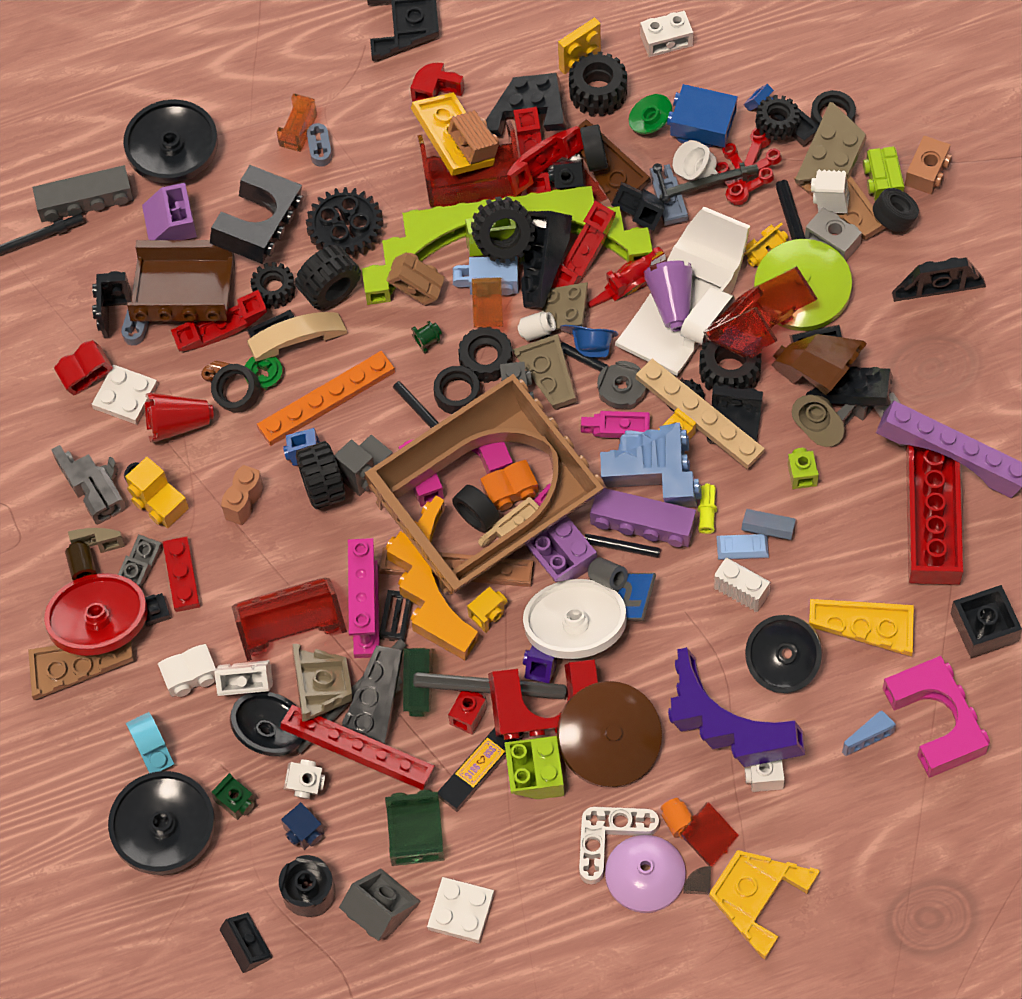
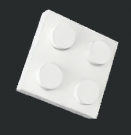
M113 365V369L108 373L92 403V407L95 410L137 425L145 411V402L150 401L145 395L146 393H154L158 382L150 377Z
M442 877L427 925L428 930L480 943L494 897V890Z

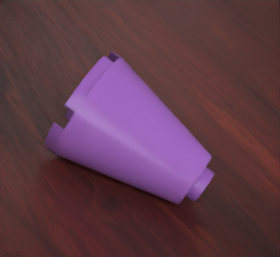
M667 261L656 264L657 269L651 271L650 267L644 271V278L665 327L670 328L671 331H681L685 319L690 314L693 271L691 263L688 262L686 266L684 261Z

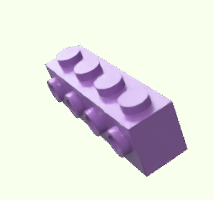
M606 488L594 498L590 511V524L599 529H614L624 535L635 534L643 536L649 541L660 540L668 542V544L675 547L689 546L696 522L695 509Z

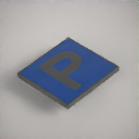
M628 573L625 585L616 591L624 601L627 621H644L656 578L655 573Z

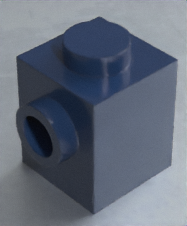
M301 802L281 819L283 828L287 831L285 836L294 846L299 844L305 850L309 846H315L322 839L324 834L322 824Z

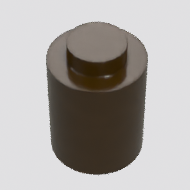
M81 541L71 543L65 550V555L72 580L97 574L90 546Z

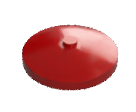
M108 573L88 575L68 583L51 598L45 610V627L51 641L63 651L84 656L104 654L122 647L140 632L147 618V603L141 588L129 578Z

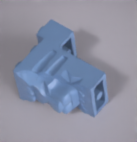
M680 422L660 426V430H646L645 432L626 430L625 434L620 437L618 450L600 452L601 478L606 488L662 484L664 502L683 507H697V499L702 498L701 484H699V479H695L693 471H690V461L688 460V455H685V451H689V437L687 436V431L682 430Z

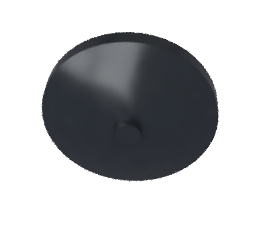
M170 99L155 102L140 110L126 127L123 145L129 164L139 175L154 182L177 183L198 175L211 163L218 147V134L213 119L203 108L189 101Z
M171 771L148 773L130 782L113 802L108 819L109 836L119 857L135 870L152 875L171 874L192 865L208 848L215 830L214 809L205 790L190 777Z

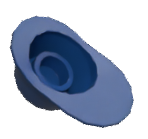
M575 325L560 326L562 331L573 335L577 351L589 358L607 357L612 338L619 335L617 331L609 329H591Z

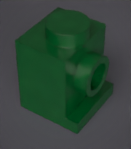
M230 773L211 792L214 801L237 820L242 815H247L254 807L255 798L253 793L234 779ZM238 793V797L233 799L232 797Z

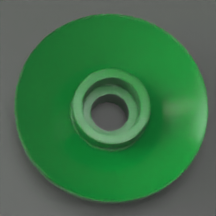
M652 94L637 102L629 114V125L632 130L638 134H650L663 127L668 120L670 111H672L670 100L662 94Z

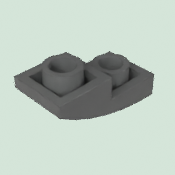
M138 534L129 556L126 555L118 575L129 578L141 588L151 572L163 544Z

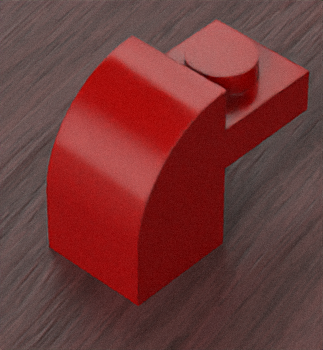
M444 63L427 64L418 70L410 87L412 101L436 97L439 92L448 94L454 92L456 96L462 97L464 92L463 76L455 72H445Z

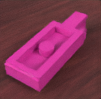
M600 411L599 414H594V417H581V432L591 433L596 437L620 438L625 434L626 430L645 432L649 430L650 426L649 412Z

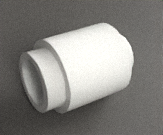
M544 311L521 318L518 325L520 336L527 341L550 335L556 329L553 315L550 312L545 313Z

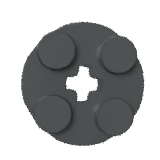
M618 361L615 365L604 367L597 380L600 400L618 409L625 408L630 410L635 408L637 403L644 398L647 389L636 380V374L641 370L640 367L628 361ZM622 381H625L627 387L624 389H619L618 386L615 385L616 383L620 384Z

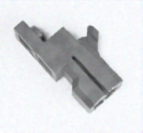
M60 445L51 449L58 466L76 496L79 498L85 495L83 502L95 524H101L110 519L109 514L114 517L126 509L125 503L113 483L118 468L112 457H109L107 465L99 467L95 465L89 454L74 461L69 451L65 453Z

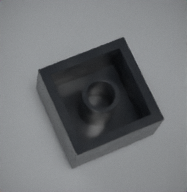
M1002 585L953 601L950 614L970 658L1019 642L1022 628Z

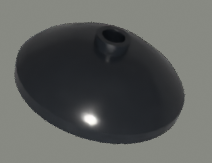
M776 615L763 620L753 629L746 643L745 658L751 675L761 686L773 692L790 693L806 687L814 680L822 665L823 649L818 634L806 621L791 615ZM787 648L792 651L790 658H786L784 655V651Z
M255 692L240 697L233 705L230 713L231 729L236 738L250 750L268 756H282L297 750L304 741V739L280 729L282 720L291 706L295 705L289 699L272 692Z

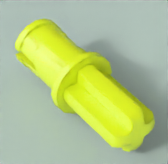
M707 483L701 486L702 498L697 509L700 512L698 530L703 534L714 532V517L717 512V506L715 505L716 487Z

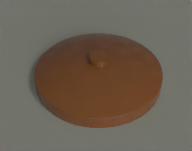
M604 681L581 689L569 699L559 717L557 741L562 758L575 775L596 786L617 787L634 782L651 768L660 751L662 728L655 707L642 692L625 683Z

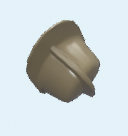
M804 395L795 401L791 411L793 420L812 441L824 447L834 446L841 441L845 431L844 423L832 408V404L828 399L818 395Z

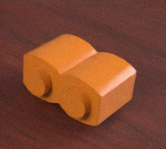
M527 460L515 462L480 479L485 495L492 501L497 510L500 511L509 509L516 501H524L528 497L533 499L539 492L538 483Z

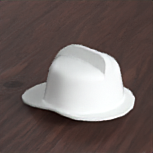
M689 140L683 143L674 155L672 164L674 172L687 180H697L712 174H718L715 170L716 157L709 151L707 146L697 141Z

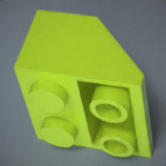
M557 736L505 742L511 794L538 800L564 796Z

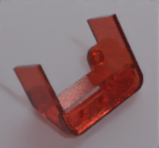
M511 120L506 121L509 143L498 146L493 166L453 176L450 172H447V168L440 157L426 156L422 135H417L425 185L431 208L436 206H453L459 203H474L485 199L495 200V197L499 196L501 198L521 196L522 192L518 195L513 194L507 176L512 165L519 159L515 130Z
M795 266L740 295L703 333L710 342L742 357L749 356V358H753L763 348L777 341L771 330L774 325L778 323L781 325L787 324L794 318L793 314L798 309L816 301L818 298L798 267Z
M319 578L247 599L232 606L247 661L252 660L251 655L255 656L266 651L265 648L269 646V642L316 628L319 631H324L325 634L334 633L340 629L342 633L347 632L338 598L330 578Z

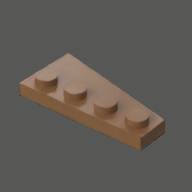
M850 175L849 179H847L850 194L848 212L836 214L848 224L855 225L862 232V238L867 240L886 227L876 219L873 214L872 204ZM812 180L804 181V184L799 185L813 197L811 192Z
M132 640L113 651L90 656L71 654L63 651L56 645L28 649L32 697L36 700L133 662Z

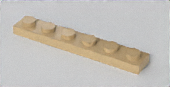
M653 358L636 374V380L673 410L679 408L694 420L699 431L745 468L749 469L764 453V447Z

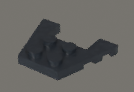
M367 0L368 5L392 4L394 28L393 37L370 39L372 61L439 37L436 0Z
M557 73L513 77L486 119L489 131L496 136H502L506 118L514 117L513 110L537 107L538 114H546L543 124L546 131L566 130L567 125L564 119L565 112L562 106L561 86Z

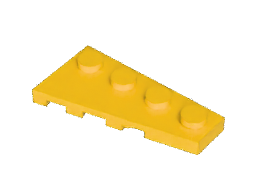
M810 599L809 625L813 628L912 657L914 605Z

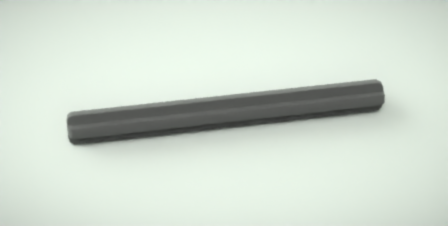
M419 672L415 673L413 677L414 687L490 693L489 678ZM520 681L522 696L563 699L566 696V686L563 684Z

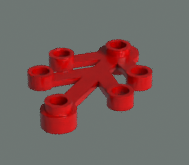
M755 128L750 135L752 144L744 162L745 166L757 164L759 177L749 182V177L753 175L747 176V181H743L741 177L737 179V182L734 179L724 182L728 187L725 193L726 198L733 205L739 206L744 204L748 200L749 192L763 184L771 183L774 180V174L769 166L776 165L782 160L780 151L773 148L766 153V158L755 163L760 149L767 147L771 142V138L765 137L766 133L763 135L759 133L760 129ZM726 144L725 148H722L724 157L731 161L735 169L740 168L739 163H742V160L738 156L735 144ZM719 162L716 164L715 170L718 173L730 171V168L726 162Z

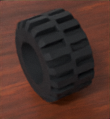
M592 52L588 53L587 57L581 56L579 62L575 61L572 64L573 68H570L569 93L573 105L576 108L580 107V112L585 113L587 111L590 116H594V114L604 116V113L609 115L613 113V109L618 110L621 108V103L624 104L627 96V71H625L624 64H620V59L617 57L613 59L612 54L609 53L603 55V52H598V54L593 55ZM595 81L607 83L603 87H592L588 84Z
M500 196L495 197L496 201L493 202L491 199L486 200V206L480 205L478 207V214L474 212V222H471L473 239L485 257L489 256L490 260L496 261L498 259L500 263H505L506 259H509L510 262L516 261L515 256L519 255L520 258L524 256L523 250L529 251L531 248L530 241L534 242L533 232H535V226L532 223L533 220L525 207L517 200L512 201L510 197H505V200H502ZM507 218L516 222L515 231L509 238L494 240L490 237V229L496 221Z
M332 245L316 252L301 266L295 278V285L314 308L318 310L328 309L344 300L353 291L360 280L361 270L341 246Z
M728 330L726 334L723 331L717 332V337L710 336L708 342H704L702 345L699 361L700 379L702 383L705 382V388L710 390L713 389L714 385H729L739 389H754L756 382L758 383L760 379L762 354L761 350H758L759 345L757 342H752V337L749 335L744 337L743 332L738 331L735 334L733 330ZM724 359H735L743 365L738 369L728 370L719 366L718 363Z
M323 441L296 450L297 464L311 505L317 510L344 501L346 496L345 488L330 445Z

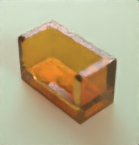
M293 94L291 97L293 109L284 128L278 127L276 132L280 147L301 152L307 140V130L317 117L315 99Z
M502 277L472 278L474 328L503 327Z

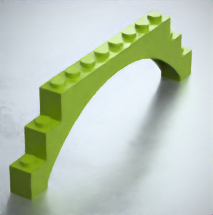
M578 186L566 190L555 189L550 192L529 193L516 197L507 196L512 201L517 200L527 211H554L572 215L570 233L577 235L585 225L583 221L594 203L592 186ZM488 199L474 203H459L446 207L436 206L432 209L411 210L402 213L406 237H392L388 240H382L386 265H371L362 268L367 305L391 302L390 296L396 287L386 280L391 271L393 260L397 256L406 252L413 253L422 262L444 246L465 238V219L473 218L474 212L478 214V207L480 205L486 206V200ZM620 206L608 207L616 212V215L603 246L612 250L627 262L635 261L651 253L653 250L648 227H635L624 231Z

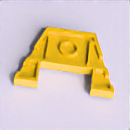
M737 850L710 891L709 897L763 959H766L777 942L778 936L755 923L782 880L807 894L819 876L820 871L810 867V869L799 867L794 863H782L771 860L769 857Z

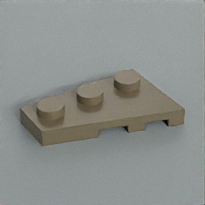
M558 334L512 350L520 362H525V369L527 371L530 370L532 379L554 409L578 402Z

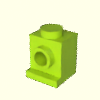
M806 448L793 450L791 454H788L787 462L792 489L816 487L819 474L816 468L814 452L807 451Z

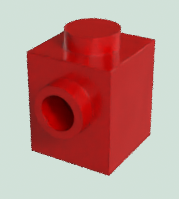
M461 691L448 714L449 724L473 735L487 710L486 699H484L483 695L479 692Z

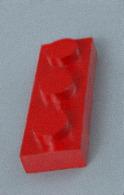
M188 537L163 541L175 612L200 608Z

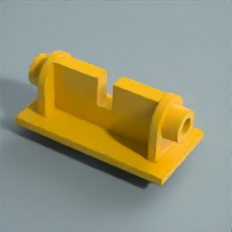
M782 223L775 228L771 224L760 233L763 237L758 242L754 238L746 244L744 256L747 255L749 258L747 261L750 266H759L762 259L768 253L767 246L772 250L776 246L787 242V233L778 229L783 225Z

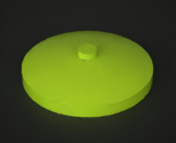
M812 239L787 241L773 248L760 262L754 279L755 296L762 312L777 325L796 331L818 329L837 319L847 307L852 292L850 268L843 256L826 243Z

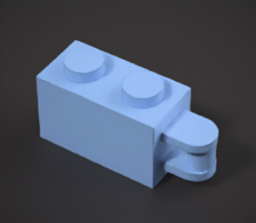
M515 256L516 261L510 262L509 259H506L505 263H500L498 259L492 261L489 257H469V265L453 267V285L456 287H470V295L518 294L517 256Z

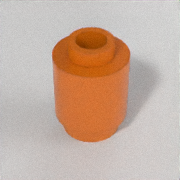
M679 798L670 799L661 806V816L673 837L685 839L695 832L694 828L697 823L686 804L681 802Z

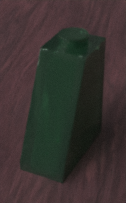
M404 648L403 711H409V716H425V712L431 711L432 688L414 687L413 677L417 672L433 674V648Z

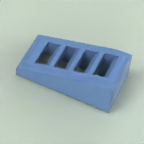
M879 711L844 742L842 753L848 756L892 735L896 727L895 722L883 711Z

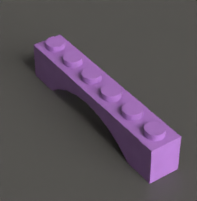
M893 401L884 411L876 431L877 434L898 444L922 447L950 457L973 471L989 488L1010 498L1022 488L1021 461L896 401Z

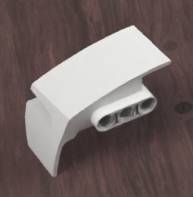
M703 207L686 227L667 260L684 261L686 266L689 262L693 269L690 314L685 319L681 331H671L670 328L665 327L650 293L637 314L615 342V346L648 362L653 358L670 373L678 376L699 345H703L704 342L708 341V338L714 334L734 305L735 296L731 295L735 287L742 264L750 226Z

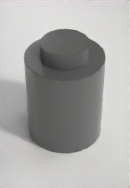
M601 557L594 559L588 567V577L590 580L615 591L620 590L628 578V572L625 567Z

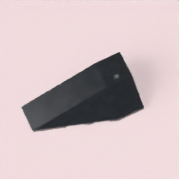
M528 211L535 226V232H533L535 238L534 242L530 241L529 243L531 246L529 251L524 249V256L519 257V264L523 265L524 276L521 279L523 305L526 308H543L570 240L572 215L554 211Z

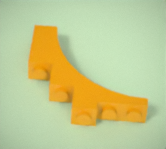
M436 495L431 502L427 501L424 505L419 521H414L430 543L432 542L436 525L445 510L444 500ZM400 531L396 537L392 536L386 545L387 559L406 570L398 582V585H400V595L420 606L415 609L411 616L412 630L465 661L478 641V631L461 620L448 606L438 590L432 569L405 533Z

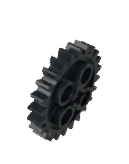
M344 187L343 193H339L338 189L335 188L334 195L325 192V199L318 197V204H311L312 211L307 212L308 219H306L307 234L310 236L311 243L316 244L317 250L328 246L331 247L332 245L341 246L346 253H350L354 258L355 251L364 254V247L372 249L371 241L378 243V235H382V226H384L382 210L379 209L378 202L374 203L373 196L366 198L365 191L358 195L356 188L351 193H348L347 187ZM335 208H338V210H339L340 213H341V216H342V219H343V220L340 221V215H339L338 211H336ZM346 225H349L350 232L353 234L354 238L351 237V235L349 234V231H348V228H347Z

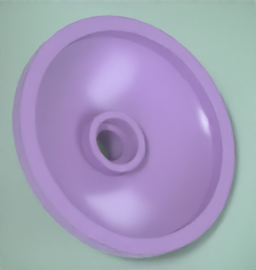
M653 835L633 836L621 842L611 852L605 869L606 884L613 898L623 907L639 913L657 912L670 906L681 894L686 875L684 861L678 850L668 841ZM647 864L650 866V869L644 871L640 867Z

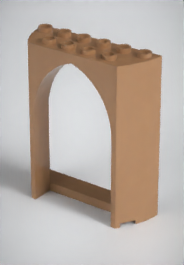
M514 374L365 472L369 489L377 497L376 504L379 509L386 508L437 575L440 589L444 593L448 591L450 595L599 495L604 489L602 479L597 474H592L588 469L589 464L582 455H577L573 450L574 445L567 436H562L558 431L559 426L552 417L548 418L541 402L537 398L533 399L526 383L522 379L518 380ZM517 442L533 446L547 453L552 464L553 478L547 496L539 508L520 525L453 570L446 564L398 501V498L464 454L487 444Z

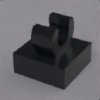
M163 593L145 597L147 603L145 623L147 627L171 619Z

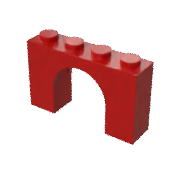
M595 659L569 662L564 665L568 690L567 702L581 689L598 683ZM518 669L492 671L488 674L496 736L503 735L504 740L520 738L519 733L529 732L530 737L545 735V730L555 729V734H557L561 712L551 718L540 717L532 713L522 699Z

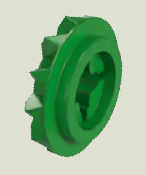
M275 356L257 362L254 357H251L245 364V367L258 377L260 388L267 390L272 385L276 386L277 381L282 379V365ZM258 367L264 371L267 370L268 377L263 374L260 375Z

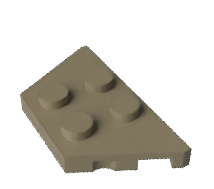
M832 102L829 103L796 176V184L801 185L804 184V181H811L812 178H816L819 169L821 171L825 169L826 172L828 170L831 172L833 170L836 172L838 170L840 172L845 171L847 179H849L863 148L866 134Z
M293 644L292 652L302 721H307L352 701L346 657L328 654L318 649H315L314 653L301 650L300 644Z

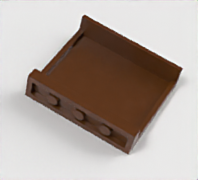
M136 240L137 264L131 302H127L130 321H227L234 264L233 252L210 244V240Z

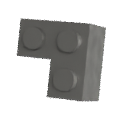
M370 435L360 445L351 439L334 457L343 483L357 495L361 496L365 491H370L365 472L392 455L393 452L373 435Z

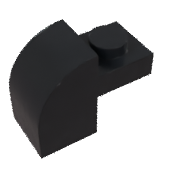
M621 182L611 202L612 206H620V210L633 215V222L648 227V229L653 231L664 212V203L657 196L645 189L641 191Z

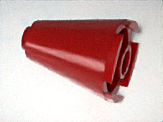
M146 393L145 395L146 398L150 399V402H145L147 430L152 429L153 436H148L150 442H158L207 426L210 420L214 419L213 406L208 405L207 400L157 393Z

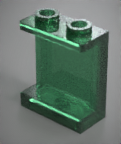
M421 790L417 794L394 793L391 797H385L391 865L399 866L445 861L438 792Z

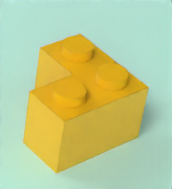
M148 457L142 460L125 476L128 483L127 490L133 497L131 501L138 509L142 510L144 508L149 512V517L157 525L161 523L168 529L189 509L186 498L168 483L165 472Z

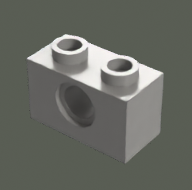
M822 208L805 228L806 239L817 240L830 245L846 261L861 244L862 232L855 225L848 224L842 220L835 212L828 211L825 208Z

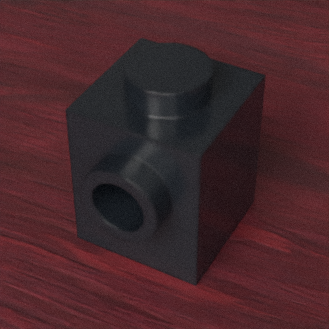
M581 159L553 162V168L548 169L550 183H555V189L584 186Z

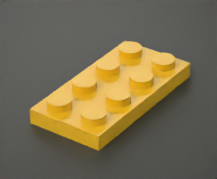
M454 92L412 102L411 110L452 176L494 165V157L469 164L460 148L455 144L453 137L448 133L451 118L466 113Z

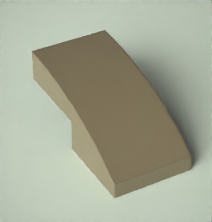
M85 528L68 531L71 543L81 541L90 547L98 545L101 553L125 547L121 532L117 530Z

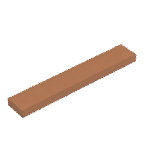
M383 547L379 569L380 574L402 576L406 570L388 561L386 547ZM438 552L451 570L474 556ZM505 558L471 582L531 587L534 563L533 560ZM432 570V574H433V576H434V579H439V578L437 577V575L434 573V571Z

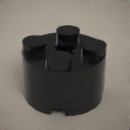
M302 855L282 868L279 875V888L286 907L293 913L303 917L323 915L335 897V884L328 866L318 857Z

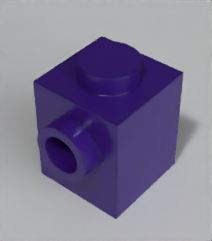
M532 645L530 650L525 651L523 665H526L524 678L550 683L556 670L557 657L549 656Z

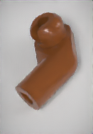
M213 361L203 368L201 376L206 381H212L219 369L230 363Z

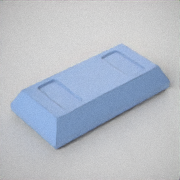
M767 535L716 536L718 560H724L726 557L728 559L769 558Z

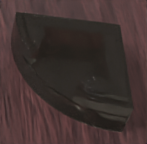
M711 866L701 867L693 871L684 883L683 893L709 895Z

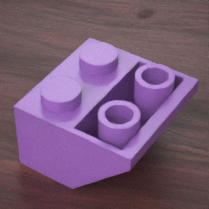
M185 183L160 188L142 205L149 240H186L197 237Z
M568 516L525 544L555 582L579 578L588 571L590 563L597 558V552Z

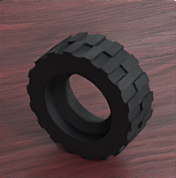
M478 327V329H472L467 335L463 336V340L459 343L458 355L460 366L473 371L477 375L479 382L489 383L490 381H497L501 378L500 364L513 362L511 342L507 339V335L500 332L497 328ZM481 345H491L497 350L498 356L491 364H480L473 356L476 348Z

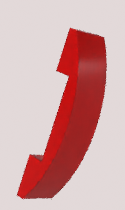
M537 107L513 110L520 157L542 141ZM547 168L533 177L534 184L526 189L527 194L550 192L551 186Z
M578 126L561 131L541 141L524 153L512 165L507 176L514 195L520 194L534 184L533 177L548 168L553 162L562 157L569 159L584 149L581 131Z
M594 201L583 221L585 222L583 229L564 262L558 268L551 286L552 288L579 284L599 253L610 231L616 212L598 201Z
M256 290L237 299L238 305L228 309L227 321H201L197 324L194 321H190L171 329L178 350L187 351L219 342L256 322L267 312L260 291Z

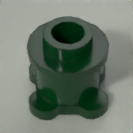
M427 321L426 325L418 330L415 326L411 328L412 336L423 353L427 352V346L434 342H441L440 336H442V332L437 323L432 324L430 321Z

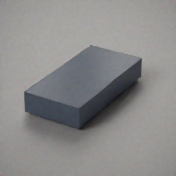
M746 509L741 530L791 540L796 519Z

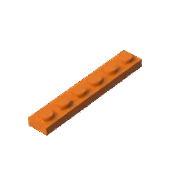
M381 350L257 423V427L268 444L272 446L284 439L286 435L296 432L394 374L395 368Z

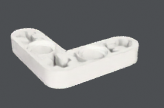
M590 807L586 809L582 815L579 865L581 879L587 884H596L603 878L605 834L653 835L659 827V818L656 812L650 809ZM592 815H596L597 820L603 821H597L596 825L593 826L589 820L592 818ZM605 815H609V827H605ZM619 815L625 816L628 820L627 825L621 828L613 824V819ZM632 816H636V828H632ZM646 817L650 818V822H652L649 828H645L644 823H640L644 822ZM591 839L597 840L600 843V848L597 851L591 852L586 849V842ZM589 858L595 859L594 868L596 872H594V876H589L588 872L584 871L589 869Z

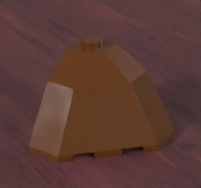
M816 334L793 342L786 348L781 345L773 355L776 360L772 363V366L793 384L803 376L826 395L847 372L848 366L856 360L867 343L863 340Z

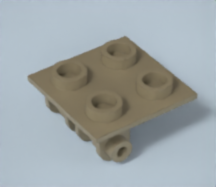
M587 282L550 289L542 311L545 313L550 312L553 315L556 323L555 330L560 329L561 325L585 327L583 321L586 317L585 311L587 310Z

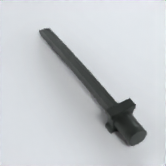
M742 162L739 163L740 168L690 181L668 188L666 191L670 197L741 177L743 181H747V176L759 173L757 164L745 166V163Z

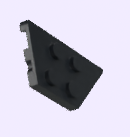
M953 257L946 261H928L918 265L892 291L894 302L984 288L986 284L984 277L967 257Z
M852 366L849 367L828 394L825 395L815 387L808 391L806 395L823 396L830 403L889 406L891 402L889 394L892 392L893 375L889 368H861Z

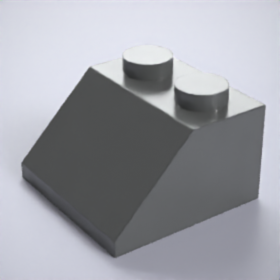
M380 868L352 883L339 908L346 913L349 919L365 929L368 935L380 941L392 934L418 906L420 901Z

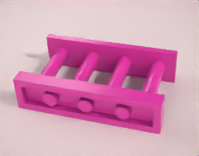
M373 538L348 539L349 636H353L354 658H371L376 645H380L378 560H374Z

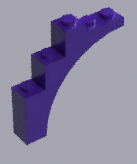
M687 647L677 649L678 659L675 660V668L679 675V683L676 685L678 696L671 698V708L668 709L670 722L674 723L681 732L700 728L702 740L706 741L712 749L731 746L733 757L738 759L744 767L805 755L803 730L795 720L776 723L753 721L736 716L721 708L706 693L698 674L694 655Z

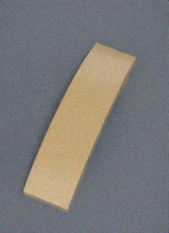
M318 312L297 316L270 326L247 340V344L257 362L279 355L280 348L322 336L325 341L345 335L347 330L338 313Z

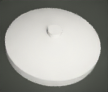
M588 579L565 580L545 587L531 598L523 614L524 630L529 642L537 650L549 656L563 659L589 657L606 650L621 637L627 621L626 608L621 596L615 590Z

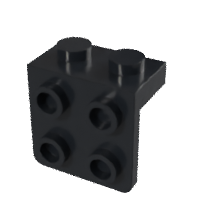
M111 271L109 273L96 274V284H92L93 297L96 298V305L92 306L93 318L96 319L97 330L102 331L104 338H109V306L127 305V302H131L132 291L126 272Z
M714 385L712 406L757 442L763 392L753 388L739 389L729 385ZM707 437L709 443L716 444Z

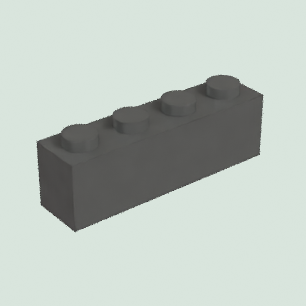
M125 165L32 187L41 222H52L59 218L75 216L93 210L99 211L106 207L124 205L127 202L134 201Z

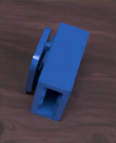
M683 84L680 93L676 92L674 112L670 111L668 115L667 125L670 126V135L675 136L680 143L694 140L708 148L713 145L725 148L737 112L738 96Z

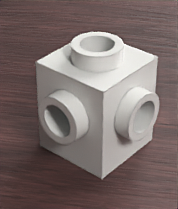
M301 759L300 764L288 763L284 790L294 791L295 797L310 799V795H316L318 790L323 789L325 775L321 774L322 768L316 767V762ZM303 775L308 777V783L303 782Z

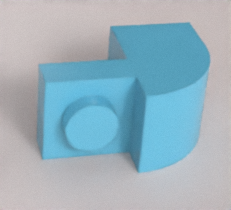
M150 712L126 723L149 773L159 772L174 765Z

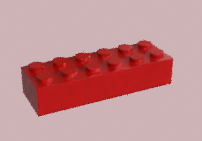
M906 445L908 583L960 585L963 575L960 463L938 452Z

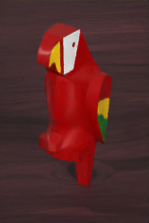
M660 247L653 248L651 253L635 261L625 263L617 272L612 270L607 272L608 283L605 286V291L587 303L589 308L610 299L617 301L645 287L647 283L644 278V271L649 267L651 271L657 268L656 264L664 262L666 260L664 251Z

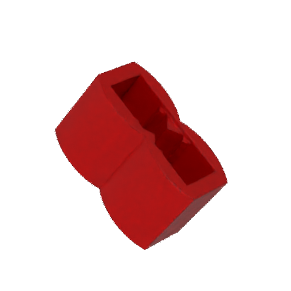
M92 340L82 343L74 354L62 357L54 369L65 389L74 396L87 389L94 381L107 375L113 367L101 346Z

